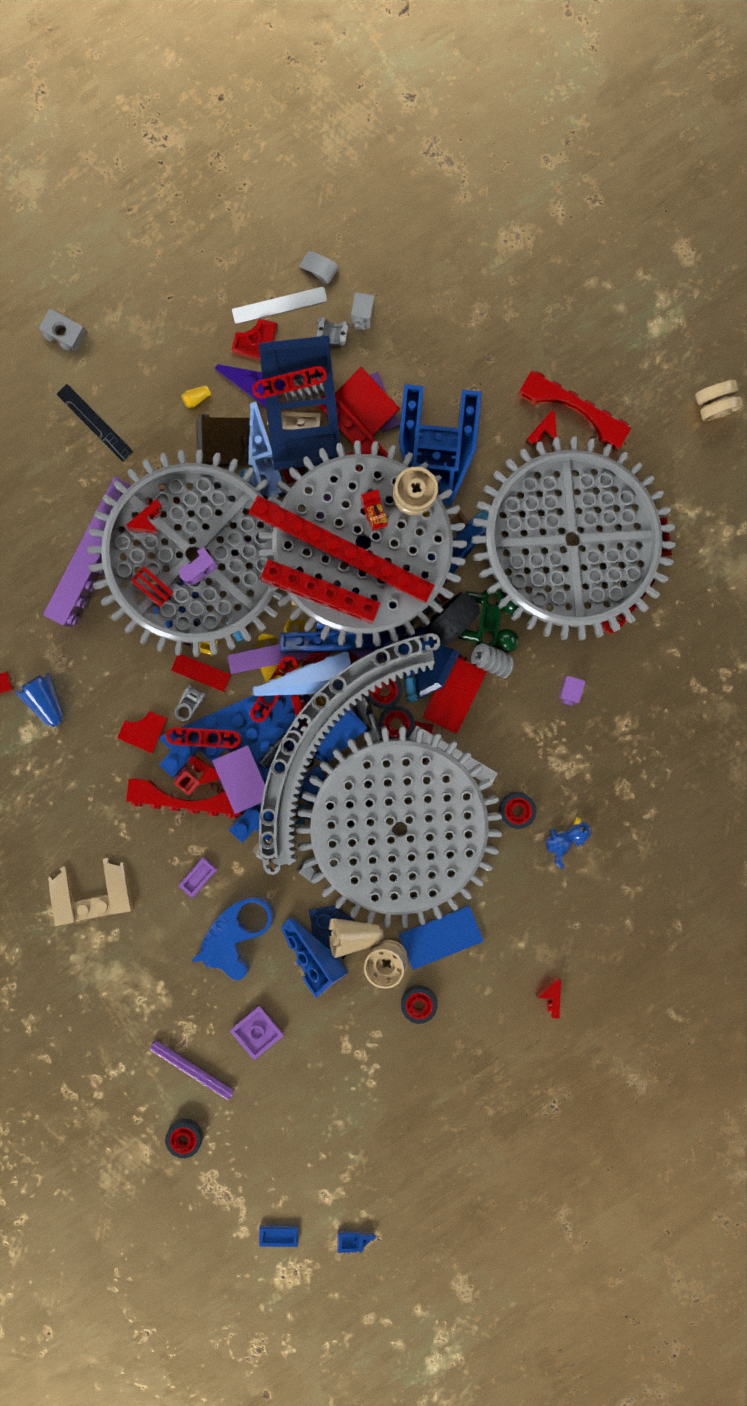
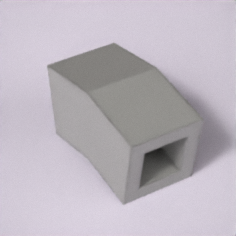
M303 861L296 868L297 872L310 882H312L311 877L319 872L313 866L304 868Z

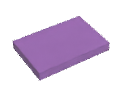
M248 745L212 760L234 814L262 803L265 784Z

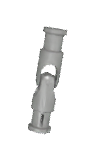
M363 694L364 699L362 701L357 699L358 704L353 705L355 712L367 727L365 731L368 730L372 735V741H382L383 736L373 713L371 703L368 697Z

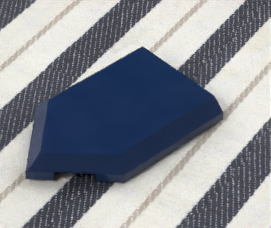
M434 641L430 644L431 648H434V644H436ZM441 645L437 650L433 651L435 660L433 670L426 666V671L423 672L419 668V672L415 674L421 699L428 696V693L444 687L460 652Z
M335 906L309 909L312 935L330 950L329 936H331L332 930H329L330 920L337 918L355 921Z

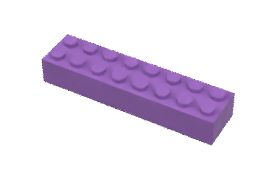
M114 476L105 495L111 496L114 500L118 501L122 493L116 490L114 482L116 480L121 482L127 489L131 484ZM102 499L97 511L110 515L113 507L107 505ZM95 516L93 517L43 613L44 616L63 626L72 628L73 625L75 626L78 623L81 609H84L89 602V598H87L89 593L95 590L93 583L96 582L99 574L102 575L104 573L103 570L97 572L89 571L88 565L102 563V554H90L87 552V547L102 546L103 538L93 537L89 534L90 528L104 530L105 521L98 520ZM120 527L118 531L124 533V527Z

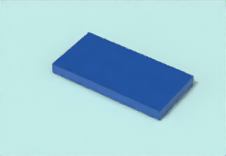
M469 905L443 915L441 919H433L424 925H418L398 934L403 947L407 951L413 970L484 942Z

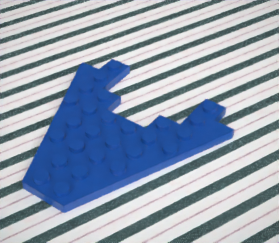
M308 694L299 695V698L303 697L306 706L311 697ZM253 695L181 727L236 731L242 739L241 744L236 748L173 745L166 740V734L160 736L159 739L171 752L162 760L159 766L174 778L188 763L191 755H195L198 751H201L212 762L225 750L231 753L248 745L264 784H266L271 764L266 769L258 760L267 752L270 744H274L283 732L287 733L295 720L296 715L291 700L293 695H281L269 716L262 722H255L251 719L250 711L259 697ZM264 695V699L267 702L274 701V695ZM261 701L259 702V704H262L261 709L255 710V712L257 713V718H259L260 716L264 717L262 711L265 707H267V709L270 708L269 706L264 705ZM175 730L174 734H170V738H173L174 742H176L177 738H183V743H186V731H183L184 735L177 734ZM191 732L189 740L192 743L198 742L199 734ZM211 733L208 736V741L211 744L218 742L219 737L216 733ZM221 733V745H224V741H230L231 745H234V742L238 740V738L234 737V734H231V737H224L225 733ZM290 742L286 748L294 750L295 745L293 742ZM277 762L276 768L279 771H285L284 763ZM262 803L248 808L229 829L240 842L243 843L255 829L259 832ZM267 811L265 813L266 818L274 820V814ZM268 834L265 835V839L270 841L272 836Z

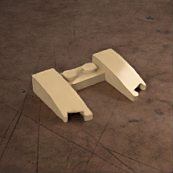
M103 858L108 895L73 901L66 866L60 868L62 873L54 879L50 876L48 880L55 926L133 910L124 862L117 866L109 863L110 858Z

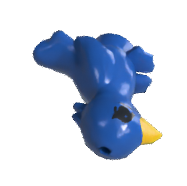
M577 816L573 826L568 831L557 833L555 829H551V837H546L548 853L554 852V863L560 869L565 868L563 857L572 844L576 842L577 847H579L591 835L590 826Z

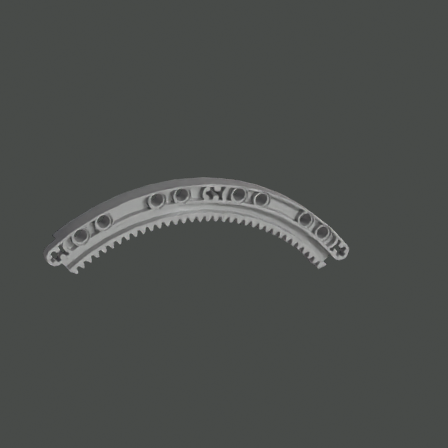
M429 633L407 638L380 648L361 658L325 684L297 715L279 745L263 791L259 819V850L264 870L268 874L274 875L280 871L282 865H292L298 859V855H294L297 848L293 847L297 843L296 840H293L296 837V833L293 831L297 827L293 824L297 821V818L293 816L298 813L295 809L299 806L295 801L300 799V796L297 794L302 791L300 787L304 782L301 779L306 777L304 772L309 770L307 765L312 763L310 758H313L315 756L314 752L319 749L317 745H321L323 743L322 739L327 737L325 732L329 733L332 730L331 727L336 725L335 720L339 721L341 719L340 715L344 716L347 713L346 709H352L351 704L354 706L358 704L357 699L362 701L364 699L363 694L369 696L370 690L375 692L377 690L376 686L382 688L383 682L388 685L390 678L396 681L397 675L402 679L404 672L410 676L411 670L415 674L419 672V668L423 672L426 671V666L433 670L435 664L433 651L437 650L441 643L438 635ZM430 636L433 637V640L437 639L434 648H431L430 645H425V650H422L423 643L419 638H423L424 641H428ZM405 643L409 646L408 654L400 653V644ZM379 652L386 653L387 661L385 663H380L377 660ZM336 679L343 682L342 690H337L334 687ZM320 695L326 698L324 706L317 703V697ZM307 718L306 723L308 725L303 726L301 730L297 729L302 723L300 719ZM290 740L294 743V750L286 748V741ZM277 762L284 763L285 771H279L276 768ZM267 811L272 812L274 820H268L265 813ZM265 835H271L274 842H266ZM271 858H273V862L275 864L277 863L278 865L275 867V870H272V867H268V864H270Z

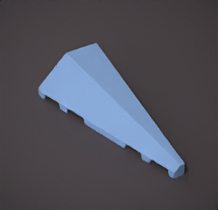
M256 402L250 403L249 468L251 467L254 471L248 483L255 488L259 482L265 479L268 482L267 486L260 492L264 499H268L269 496L278 493L279 498H282L287 494L280 491L277 487V483L279 481L282 482L279 470H274L271 445Z
M344 650L338 655L328 656L323 661L308 664L286 673L283 677L273 678L268 683L258 687L254 686L253 694L254 696L316 694L333 677L351 665L349 652ZM336 679L334 687L337 690H342L343 682Z

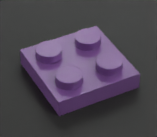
M260 1005L230 1029V1032L253 1060L257 1059L284 1036V1033Z

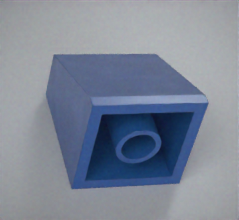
M346 709L347 713L344 716L340 715L341 719L339 721L335 720L336 725L331 727L332 730L329 733L325 732L327 737L322 739L323 743L321 745H317L319 749L315 752V756L320 762L322 760L327 763L334 758L332 752L334 748L342 751L348 746L347 739L352 738L355 740L367 729L352 710Z

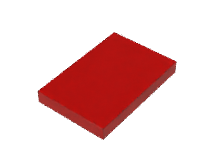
M360 367L335 393L337 398L372 436H375L401 409L363 367Z

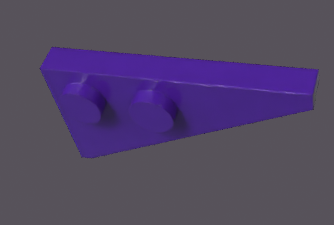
M220 364L216 365L215 370L266 408L265 398H257L252 392L255 382L263 380L262 372ZM285 381L277 382L278 390H284L283 386H286ZM258 384V388L255 389L256 393L259 392L260 395H264L262 384Z

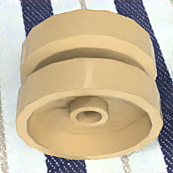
M736 380L712 385L695 394L697 404L706 405L700 410L703 421L729 415L744 407L741 396H732L739 390Z
M410 467L403 470L398 475L393 487V500L396 507L408 515H420L427 512L432 507L438 493V483L435 476L429 470L422 467Z

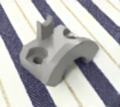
M323 317L317 319L318 329L316 337L329 335V346L333 348L335 345H345L348 329L351 328L350 323L345 321L339 324L331 323Z

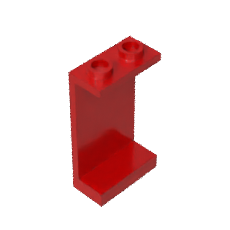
M460 654L444 687L437 691L435 690L422 718L455 734L458 733L487 673L482 668H478L476 664L466 662L467 658Z

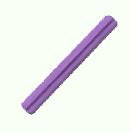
M153 1042L150 1047L152 1052L225 1099L229 1100L234 1092L233 1089L160 1042Z

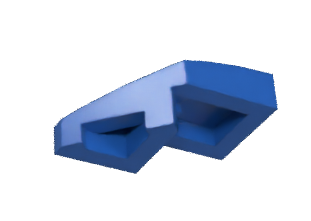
M338 1231L337 1252L353 1253L359 1251L361 1253L364 1247L371 1240L373 1241L376 1236L374 1233Z

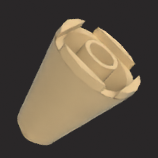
M337 918L330 920L329 930H332L331 936H329V941L334 958L378 945L380 940H383V930L376 924Z

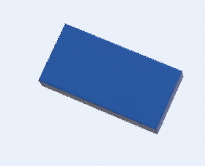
M260 1225L259 1246L298 1247V1225Z

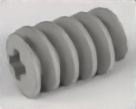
M301 379V384L294 380V384L297 386H301L304 383V379ZM321 383L286 392L285 395L287 402H292V400L299 401V398L304 401L307 400V396L313 400L314 394L321 398L324 388Z
M487 644L477 645L471 655L472 664H476L478 668L494 673L501 678H507L513 670V657Z

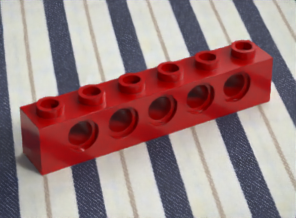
M270 559L267 560L260 577L261 582L371 625L381 604Z

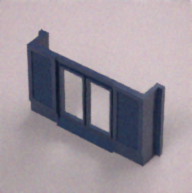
M329 335L259 343L263 379L315 366L323 367L327 374L324 381L325 398L279 403V395L265 398L274 470L305 467L303 458L306 456L311 459L314 466L323 463L319 456L321 448L325 449L330 460L338 457L336 448L337 443H340ZM315 370L313 375H309V371L305 372L307 378L323 376V373H320L318 370ZM297 374L293 380L304 379V377ZM277 379V380L275 381L274 386H275V388H276L277 390H278L277 382H279V381H284V380H282V379ZM267 381L269 386H265L264 391L270 389V394L274 393L271 381ZM326 404L329 426L283 431L280 409Z

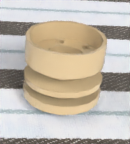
M388 939L382 940L380 944L373 946L364 964L365 976L371 984L383 989L392 988L399 984L409 961L407 951L403 945Z

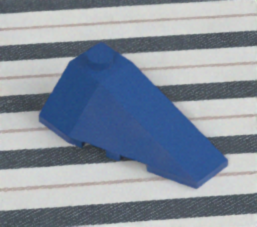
M292 917L281 926L290 949L296 953L297 959L295 961L297 966L301 965L305 974L302 976L303 980L315 998L322 995L349 973L338 957L334 958L331 950Z

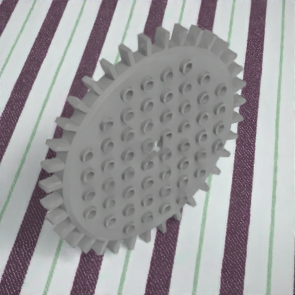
M557 437L552 442L554 452L546 453L541 441L537 442L535 447L539 456L531 459L525 448L522 449L519 454L525 464L521 467H518L512 459H507L505 465L512 474L508 478L497 470L493 474L494 479L502 484L499 491L489 485L484 487L483 492L494 499L492 504L478 501L476 508L488 512L487 520L474 518L472 525L484 527L485 536H473L471 543H484L486 552L475 554L473 559L474 561L488 560L490 568L483 569L478 575L479 578H486L493 574L497 583L488 588V594L495 593L500 588L506 594V597L501 599L498 604L500 609L505 607L509 601H512L518 606L517 610L512 614V620L518 619L523 611L531 615L526 629L531 630L536 625L537 619L546 622L543 636L547 637L550 635L554 624L562 627L561 640H566L569 636V627H577L580 641L586 639L585 626L593 625L595 635L599 638L604 636L601 623L607 620L614 632L621 629L616 619V616L621 613L630 624L636 620L635 616L629 610V607L633 604L642 612L649 609V606L640 598L644 592L654 599L659 597L660 593L652 588L650 584L653 579L660 583H665L668 580V577L658 573L657 569L659 564L665 567L673 565L674 560L661 557L662 549L669 550L676 547L675 542L662 541V533L674 530L675 525H661L659 517L665 516L671 509L670 507H664L657 510L653 502L659 500L664 495L663 490L650 495L645 488L655 478L649 476L643 482H640L635 476L642 467L640 462L635 464L631 471L622 466L627 459L628 453L623 452L616 462L608 458L612 449L611 444H607L601 455L593 453L595 439L588 441L586 451L578 450L577 437L571 438L569 443L570 450H562L560 439ZM591 470H595L597 475H592ZM572 471H576L578 476H573ZM554 472L559 473L558 478L554 477ZM539 473L541 478H535L534 474ZM613 487L616 488L617 493H613L611 489ZM593 489H597L599 493L594 494ZM574 490H578L580 495H575ZM555 491H560L561 496H556ZM536 492H541L542 497H537ZM517 493H522L523 498L519 499ZM632 505H636L638 510L634 511ZM617 506L619 508V512H615L613 510V507ZM598 507L600 509V513H596L594 508ZM579 508L582 513L577 514L575 510ZM557 510H561L563 515H558ZM538 511H543L544 516H539ZM519 512H524L525 517L521 518ZM500 513H504L506 518L502 519ZM634 524L639 525V530L634 528ZM615 525H619L621 530L617 531ZM596 526H600L602 532H598ZM581 527L583 529V533H579L577 531V528ZM562 528L564 530V534H560L558 532V529ZM543 529L546 534L541 535L539 530ZM520 531H525L527 535L525 537L521 536ZM501 532H506L508 537H502ZM568 533H575L579 537L577 546H568L566 544V535ZM636 543H640V544H641V548H640V549H638V548L636 547V545H635ZM617 544L622 545V550L617 548ZM598 545H602L604 550L600 551ZM579 546H583L585 552H581ZM560 547H564L566 553H561ZM545 548L547 554H542L541 549ZM522 550H527L528 555H523ZM503 551H508L509 556L505 557ZM638 561L643 563L642 568L638 567ZM620 562L624 564V569L619 568L618 564ZM600 564L605 565V570L600 569ZM581 565H585L587 570L582 571ZM562 566H566L568 571L563 572ZM543 567H547L549 573H544ZM506 569L510 570V576L505 575ZM524 569H529L530 574H525ZM621 581L626 583L625 588L620 586ZM606 583L607 589H603L601 584ZM587 584L588 590H584L582 585ZM568 585L569 591H565L563 586ZM526 587L531 588L532 592L530 594L526 593ZM544 587H550V592H546ZM603 602H608L609 607L605 608ZM584 603H589L590 609H586ZM569 604L571 610H566L565 605ZM550 605L552 607V611H547L546 606Z
M355 441L353 447L355 454L345 456L343 445L337 443V458L330 460L325 449L321 448L319 456L323 463L315 467L311 459L307 456L304 457V466L309 471L301 476L296 469L291 467L289 474L297 482L290 488L284 482L279 481L277 487L287 495L283 501L269 496L268 501L355 544L359 536H365L371 541L370 547L366 549L367 551L383 559H390L391 563L400 568L405 565L410 568L408 572L422 578L421 573H427L428 578L424 580L435 586L426 604L385 583H378L376 578L368 574L363 577L360 576V570L348 564L347 569H341L340 565L344 562L275 527L273 532H259V538L272 540V548L260 549L259 556H273L274 561L295 570L302 568L303 573L313 577L321 575L323 581L331 584L338 581L341 584V588L351 592L352 589L357 588L359 595L369 599L372 595H376L378 598L377 602L381 603L371 625L286 591L287 595L280 598L278 605L279 607L285 606L292 600L298 606L290 615L292 621L297 619L302 612L308 615L310 619L305 623L304 630L306 632L310 631L317 621L324 625V629L321 632V640H325L328 637L330 629L340 631L338 637V645L340 646L345 642L346 633L356 634L355 644L357 648H361L363 644V634H372L374 646L379 647L381 643L379 633L385 631L389 632L391 641L396 643L398 642V635L395 628L403 625L411 637L415 634V630L410 623L412 619L418 617L424 626H428L430 621L423 611L428 606L438 614L443 611L441 605L434 601L437 594H441L447 599L453 597L454 594L450 590L445 589L443 584L445 580H450L453 583H459L461 580L460 576L450 573L449 569L451 564L457 566H464L465 559L452 556L453 548L461 549L467 546V541H454L452 532L463 530L465 523L450 524L449 516L455 515L460 510L459 505L445 509L442 503L443 500L451 496V489L445 490L440 495L437 494L432 507L428 510L429 517H424L423 514L408 515L396 507L394 500L390 504L386 502L388 497L393 499L394 484L392 481L397 479L403 470L409 468L408 465L413 457L412 453L409 452L405 456L403 463L393 460L396 454V446L392 445L390 447L388 457L386 458L377 455L379 450L378 442H373L371 454H361L360 441ZM424 462L420 467L427 469L428 464ZM356 466H362L363 470L359 472L355 468ZM374 473H380L381 477L375 478ZM440 475L435 476L437 483L442 478ZM336 477L338 481L333 483L330 481V478ZM355 484L356 488L354 490H351L349 488V485ZM306 488H311V489H312V493H311V494H307V493L305 492V489H306ZM378 489L388 526L372 531L366 515L360 512L363 509L360 497L361 494ZM329 495L331 499L325 501L323 497ZM343 502H348V503H349V507H348V508H344V507L342 506V503H343ZM304 506L306 510L299 512L298 508ZM322 513L324 518L318 519L316 515ZM341 520L343 524L341 526H337L335 524V521ZM402 522L405 527L400 529L397 524ZM360 527L361 532H354V528ZM421 529L423 534L417 535L416 530ZM373 534H378V535H379V539H378V540H374V539L372 538V535H373ZM439 536L441 542H436L434 537ZM391 541H397L398 546L393 547ZM285 543H291L292 547L286 549L284 547ZM411 547L416 549L415 554L410 553L409 549ZM305 549H308L310 551V555L305 556L303 554V551ZM429 554L434 555L435 559L433 561L428 559ZM327 556L329 561L327 563L322 562V557ZM272 585L268 586L269 591H276L278 589ZM394 602L396 608L391 609L389 603Z
M179 450V464L169 465L168 457L165 453H162L160 461L163 468L154 471L151 463L146 459L143 462L144 469L148 473L147 475L139 478L134 470L131 468L128 470L129 478L134 482L128 489L117 480L114 482L116 490L121 492L122 496L118 501L114 500L111 496H103V501L113 507L110 515L101 511H95L94 516L98 520L105 521L106 525L104 530L90 528L89 534L93 537L103 538L102 546L87 547V552L90 554H102V563L88 565L90 572L103 570L105 574V579L93 583L94 589L109 586L112 594L104 597L100 602L103 606L109 605L113 601L119 604L120 609L111 616L113 621L127 614L132 620L126 625L124 631L129 634L136 625L144 628L145 631L140 638V643L142 644L148 641L151 633L159 636L160 640L157 643V651L161 652L164 649L165 642L168 639L176 641L174 649L176 656H180L183 643H192L193 655L198 657L200 653L199 643L209 642L212 655H217L218 647L216 640L225 638L229 649L233 650L235 649V642L231 635L239 631L243 639L249 642L251 635L245 627L253 622L259 630H265L266 626L258 616L265 611L269 616L276 618L278 612L268 604L272 598L279 601L280 598L285 596L277 591H269V584L260 581L262 568L265 567L267 560L274 561L273 556H259L258 551L260 549L272 548V540L259 538V532H273L274 527L251 515H244L242 512L244 509L250 510L257 495L264 498L260 492L266 488L268 482L264 479L255 488L249 484L248 480L252 477L254 471L251 467L242 478L234 474L238 462L236 459L230 462L228 470L218 467L221 461L220 453L214 455L212 465L202 464V450H197L195 455L196 463H186L184 451ZM219 483L221 487L215 489L213 485ZM187 484H192V485H193V489H192V490H188V489L186 488V485H187ZM159 485H164L166 489L161 491L158 487ZM278 493L271 495V497L279 499ZM206 497L208 501L202 503L200 499ZM228 497H235V501L230 502L228 500ZM179 498L180 503L175 504L173 499ZM146 499H151L152 501L157 499L162 505V510L160 511L167 513L165 518H161L159 515L155 520H149L157 529V534L130 532L126 527V524L133 519V513L139 514L149 506L145 503ZM221 510L222 515L217 516L215 511ZM189 511H193L195 515L193 517H189L187 513ZM262 522L264 527L258 528L257 523ZM235 523L237 528L231 529L229 525ZM203 524H208V525H209V529H208V530H204V529L202 528V525H203ZM176 525H180L182 529L180 531H176L174 527ZM120 527H125L126 531L124 533H120L118 529ZM249 536L251 541L245 542L244 537ZM222 537L224 542L218 543L216 539ZM167 539L168 544L162 545L161 541ZM189 539H196V543L190 544ZM135 540H139L141 544L139 546H134L133 542ZM289 543L285 544L284 547L290 549L292 545ZM190 547H196L199 550L203 547L211 553L210 557L217 566L220 564L225 566V569L222 571L217 567L194 585L184 583V585L179 586L177 584V581L181 579L179 575L180 568L192 562L185 555ZM231 551H238V555L232 556ZM181 552L183 557L177 558L176 553ZM150 553L155 554V558L152 560L148 558ZM122 554L127 555V559L124 561L120 559ZM251 563L253 568L249 570L245 565ZM145 566L174 592L171 595V599L165 601L161 607L158 606L130 581L136 574L134 572L135 568ZM164 566H168L170 571L165 573L162 569ZM145 572L142 573L149 582L153 580ZM139 577L136 581L159 601L162 599ZM238 577L240 582L235 584L232 579ZM210 578L212 584L207 585L205 579ZM126 581L129 585L127 588H123L121 583ZM156 584L155 587L164 595L167 594L159 584ZM252 590L254 596L249 597L247 591ZM221 591L226 592L227 596L225 598L220 597L219 593ZM193 592L199 593V597L197 599L192 598L191 595ZM142 595L143 600L137 601L136 596ZM236 604H239L241 606L240 611H236L234 609V606ZM211 605L213 606L214 610L212 612H208L206 610V607ZM183 606L186 608L185 613H180L178 609ZM152 608H157L158 613L152 614L150 610ZM224 618L227 619L228 624L222 625L221 620ZM198 619L201 624L194 626L193 621ZM171 621L173 625L168 628L165 626V623Z
M400 725L399 739H389V731L386 726H383L381 730L382 741L373 742L372 735L368 730L364 731V739L367 742L366 746L358 748L352 738L347 739L352 753L344 757L340 750L334 748L332 752L339 763L332 768L327 762L322 760L319 763L320 767L328 773L324 781L313 775L309 778L313 785L320 787L317 795L305 791L302 793L303 799L314 802L312 810L298 809V816L311 818L309 826H297L298 834L311 835L310 842L298 844L299 851L313 849L315 855L303 861L304 868L318 864L321 871L311 877L312 883H317L323 878H326L330 883L323 889L322 895L327 897L336 889L341 896L336 900L335 907L340 909L348 899L354 903L350 912L351 917L355 918L361 907L368 909L367 923L372 924L375 913L378 912L385 914L383 920L385 927L388 928L391 924L392 915H401L402 926L407 928L409 922L408 914L413 913L418 914L420 924L424 925L426 918L423 911L433 908L435 916L441 919L442 911L438 905L446 901L456 911L458 906L452 898L454 895L461 892L465 898L469 900L472 898L470 891L464 887L469 880H472L479 886L484 884L483 880L474 874L477 868L481 867L492 871V865L482 860L484 852L490 854H498L499 852L497 847L487 845L488 837H502V832L498 829H488V821L500 820L502 815L500 812L487 813L486 808L487 805L497 803L499 801L497 795H491L483 798L481 791L493 785L490 779H485L478 784L474 780V776L481 773L483 767L481 764H478L468 771L464 764L472 755L467 750L458 760L451 754L457 747V742L454 740L448 744L445 751L437 747L441 741V734L438 732L434 734L430 744L422 742L424 736V729L422 727H418L415 740L406 739L407 731L404 725ZM428 758L429 762L427 764L422 763V759ZM408 759L410 762L408 765H403L402 761ZM385 760L390 761V765L387 767L383 766ZM364 762H370V767L365 768L363 766ZM447 775L449 780L445 782L442 778ZM425 777L430 778V781L428 783L423 782V779ZM409 778L411 781L409 784H404V779ZM387 779L391 781V784L388 786L384 784V781ZM370 781L372 784L370 787H366L364 783ZM347 782L352 783V787L346 788L345 784ZM465 793L470 794L468 799H463ZM445 795H450V799L447 801L443 798ZM426 796L431 797V800L429 802L424 801V798ZM410 797L412 801L405 803V798ZM391 799L392 803L387 805L385 800ZM367 800L373 802L371 806H367L365 803ZM348 801L353 802V806L347 807L346 803ZM328 803L334 804L331 809L327 808L326 805ZM466 812L471 813L469 818L464 817ZM446 814H451V818L448 820L444 817ZM427 815L432 816V819L430 821L425 820V817ZM408 816L413 818L411 822L406 821ZM392 818L393 822L389 824L386 820ZM372 819L374 820V823L372 825H368L367 820ZM352 820L354 821V825L348 826L347 822ZM334 822L335 826L330 828L328 827V823ZM395 823H405L407 825L406 834L395 835L392 831ZM467 831L472 832L470 837L465 836ZM452 833L451 838H446L445 835ZM428 834L433 835L431 840L426 839ZM409 835L414 837L412 841L407 840ZM394 837L393 842H388L387 839ZM370 838L375 839L373 844L368 843ZM353 839L356 841V843L354 845H350L348 843L349 840ZM335 841L336 845L332 847L329 845V842ZM468 850H471L472 855L467 856L466 852ZM448 852H453L452 857L446 856ZM433 853L434 857L430 859L427 855ZM410 854L415 855L413 860L408 859ZM390 856L396 857L394 861H389L388 858ZM375 857L376 861L371 863L369 859ZM355 858L357 862L355 864H351L349 862L350 859ZM331 860H336L337 864L331 865L330 862ZM453 870L454 874L449 876L447 875L448 871ZM429 872L435 873L433 877L428 876ZM411 873L416 874L415 878L413 879L409 878V875ZM392 874L397 876L395 880H391L389 877ZM376 876L377 880L371 881L370 878ZM353 877L358 879L356 883L351 882ZM430 891H436V894L432 896L429 895ZM416 892L417 895L415 897H411L410 893ZM393 893H396L398 895L395 899L391 898L390 896ZM372 895H378L377 900H373L371 897Z

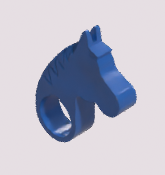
M252 896L230 906L215 920L203 940L200 953L192 959V962L203 961L207 968H219L233 980L243 979L249 972V964L241 958L238 942L261 936L272 926L275 914L270 902L263 897ZM253 902L265 908L268 915L265 928L251 930L244 924H241L239 916L245 904Z

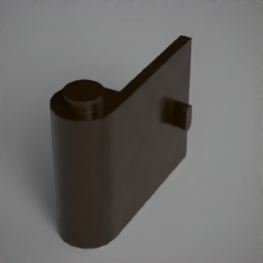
M208 414L198 415V418L194 419L196 453L197 450H202V464L212 465L213 457L216 453H220L221 461L219 464H230L233 459L238 460L237 464H249L250 418L210 417Z

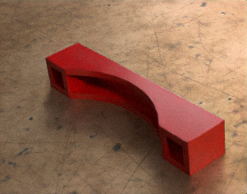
M531 371L518 395L533 404L557 403L576 410L591 423L601 443L606 446L608 443L611 444L612 449L615 451L620 449L631 430L626 421L611 417L612 414L609 411L599 410L593 402L578 398L579 395L572 390L566 391L561 388L562 385L560 383L545 379V375L539 371Z
M129 778L126 802H131L132 806L142 807L143 804H150V808L161 809L162 806H166L171 811H180L182 808L188 809V813L194 814L206 811L207 815L218 816L219 813L226 814L227 818L235 819L243 814V811L234 814L225 790L207 799L186 800L167 794L151 780Z

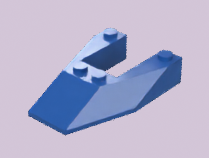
M404 384L399 435L402 459L404 461L405 456L410 452L413 454V457L408 465L409 468L420 467V465L426 462L428 464L427 470L434 476L440 475L442 478L438 483L437 494L440 495L445 490L451 489V496L442 501L443 505L451 506L476 451L482 391L462 390L458 428L420 425L424 386Z

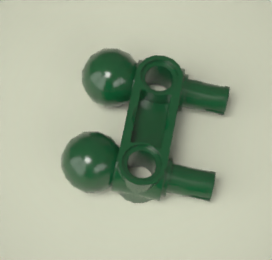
M487 589L483 593L466 590L465 593L471 595L478 604L483 606L479 629L477 631L466 629L459 635L458 639L472 641L477 645L484 643L505 653L513 652L519 644L517 633L511 629L499 631L502 610L506 614L512 615L518 606L512 601H509L501 609L498 607V604H489L488 599L492 595H496L499 598V602L506 597V594L501 591L488 594ZM491 633L493 641L490 643L483 642V635Z

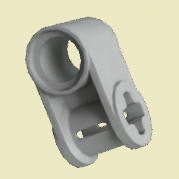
M189 684L175 709L176 717L182 721L191 720L207 693L200 692L193 688L192 684ZM183 707L189 709V715L186 718L180 716V710Z

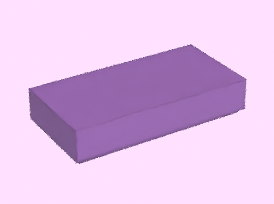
M203 857L178 886L193 898L218 868Z

